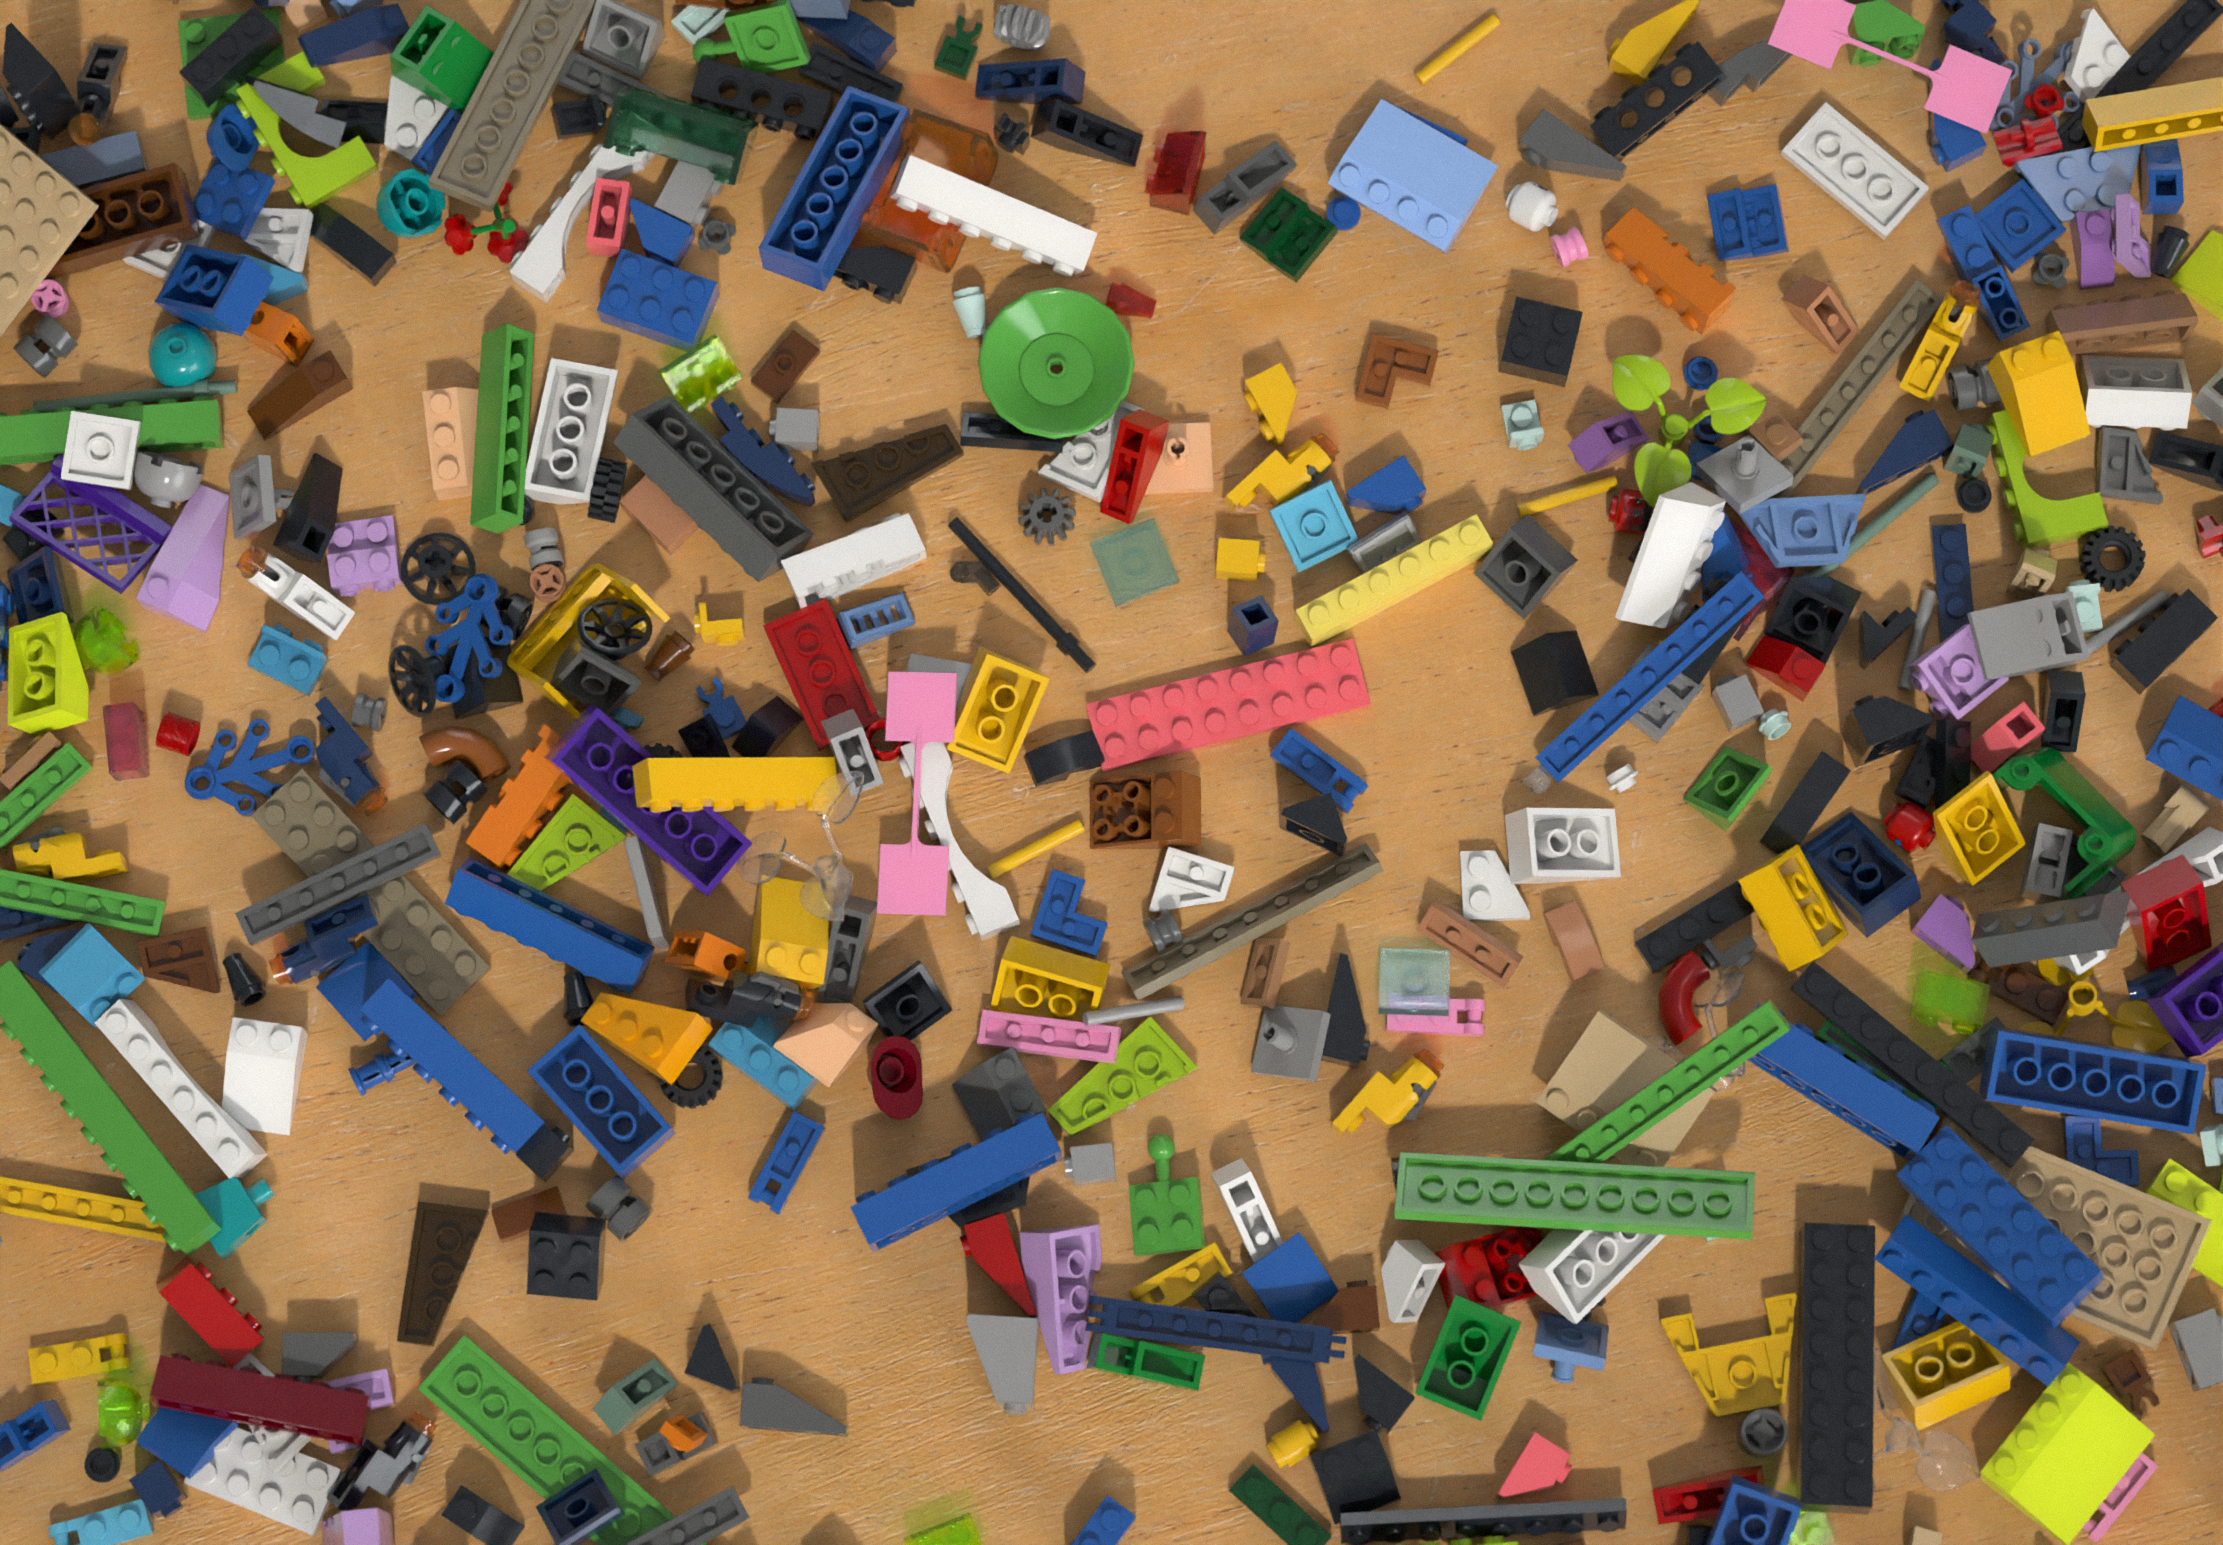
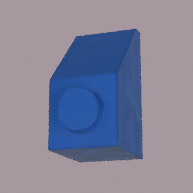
M632 198L629 205L646 257L678 268L695 238L692 226Z
M1403 455L1346 491L1345 501L1349 506L1397 515L1404 510L1406 513H1410L1423 504L1422 498L1425 497L1426 487Z

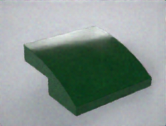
M1281 187L1240 236V240L1276 270L1297 283L1335 237L1338 230L1335 225L1311 211L1306 202Z

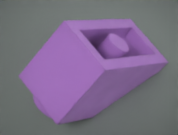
M2110 209L2076 213L2070 223V232L2079 289L2114 286L2115 259L2112 254V241L2115 238Z
M1629 411L1593 423L1569 443L1568 446L1573 452L1576 462L1588 473L1606 467L1646 443L1650 438L1633 412Z
M1940 894L1912 929L1911 933L1967 975L1976 964L1969 916L1963 911L1964 906L1957 899L1949 895L1945 898Z

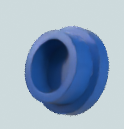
M1349 197L1336 198L1327 208V220L1335 225L1337 230H1350L1360 220V207L1356 201Z
M1694 357L1685 365L1683 372L1684 380L1694 390H1707L1717 380V366L1707 357Z

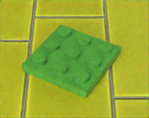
M279 9L260 10L275 25L283 39ZM246 12L178 21L183 68ZM280 44L209 108L184 83L189 120L215 118L226 105L233 104L239 100L240 97L236 89L247 84L245 82L247 75L257 78L285 62L284 44Z

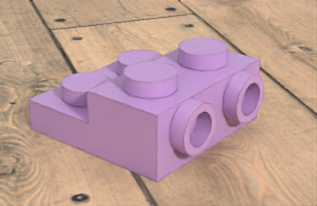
M393 515L335 523L334 534L329 542L327 554L330 584L335 594L340 593L342 597H352L361 593L360 590L374 588L376 592H386L395 588L394 585L403 584L395 518Z
M1970 624L1963 625L1941 644L1933 646L1908 666L1913 673L1909 676L1911 683L1918 691H1926L1932 700L1929 707L1940 720L1944 718L1959 720L2009 680L2008 677L1984 680Z

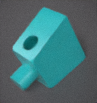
M232 1177L195 1194L222 1228L221 1231L209 1239L220 1257L223 1259L228 1258L267 1221L258 1206L275 1196L264 1178L246 1189L240 1179Z

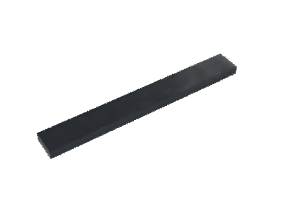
M2187 0L2124 63L2095 98L2148 89L2223 15V6L2217 0ZM2085 103L2056 130L2062 142V149L2054 151L2053 154L2089 148L2091 146L2082 126ZM2016 171L2015 174H2017L2021 179L2023 178L2027 182V184L2033 189V187L2023 176V174L2021 172L2017 173Z

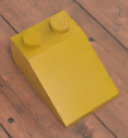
M2059 331L2000 351L1986 365L2028 458L2090 435L2074 362Z
M979 647L966 678L955 714L954 743L947 742L945 748L1010 774L1050 678L1042 671Z
M1989 771L1983 773L1933 812L1937 845L1948 867L1972 886L2026 845Z
M766 875L760 876L747 973L754 975L761 971L781 980L785 979L800 984L802 988L815 989L824 984L828 955V886Z

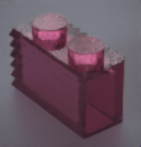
M134 702L103 706L109 774L116 781L146 778L150 774L147 770L149 768L147 765L149 760L146 757L148 753L145 750L147 748L145 744L147 740L144 737L146 733L143 730L145 728L142 717L144 713Z

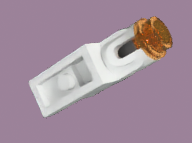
M251 546L238 560L237 568L247 581L297 617L309 622L332 640L336 641L356 613L306 575L296 572L263 548L257 549Z

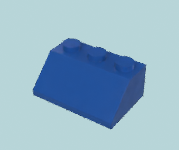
M2179 695L2149 747L2145 759L2223 801V718Z

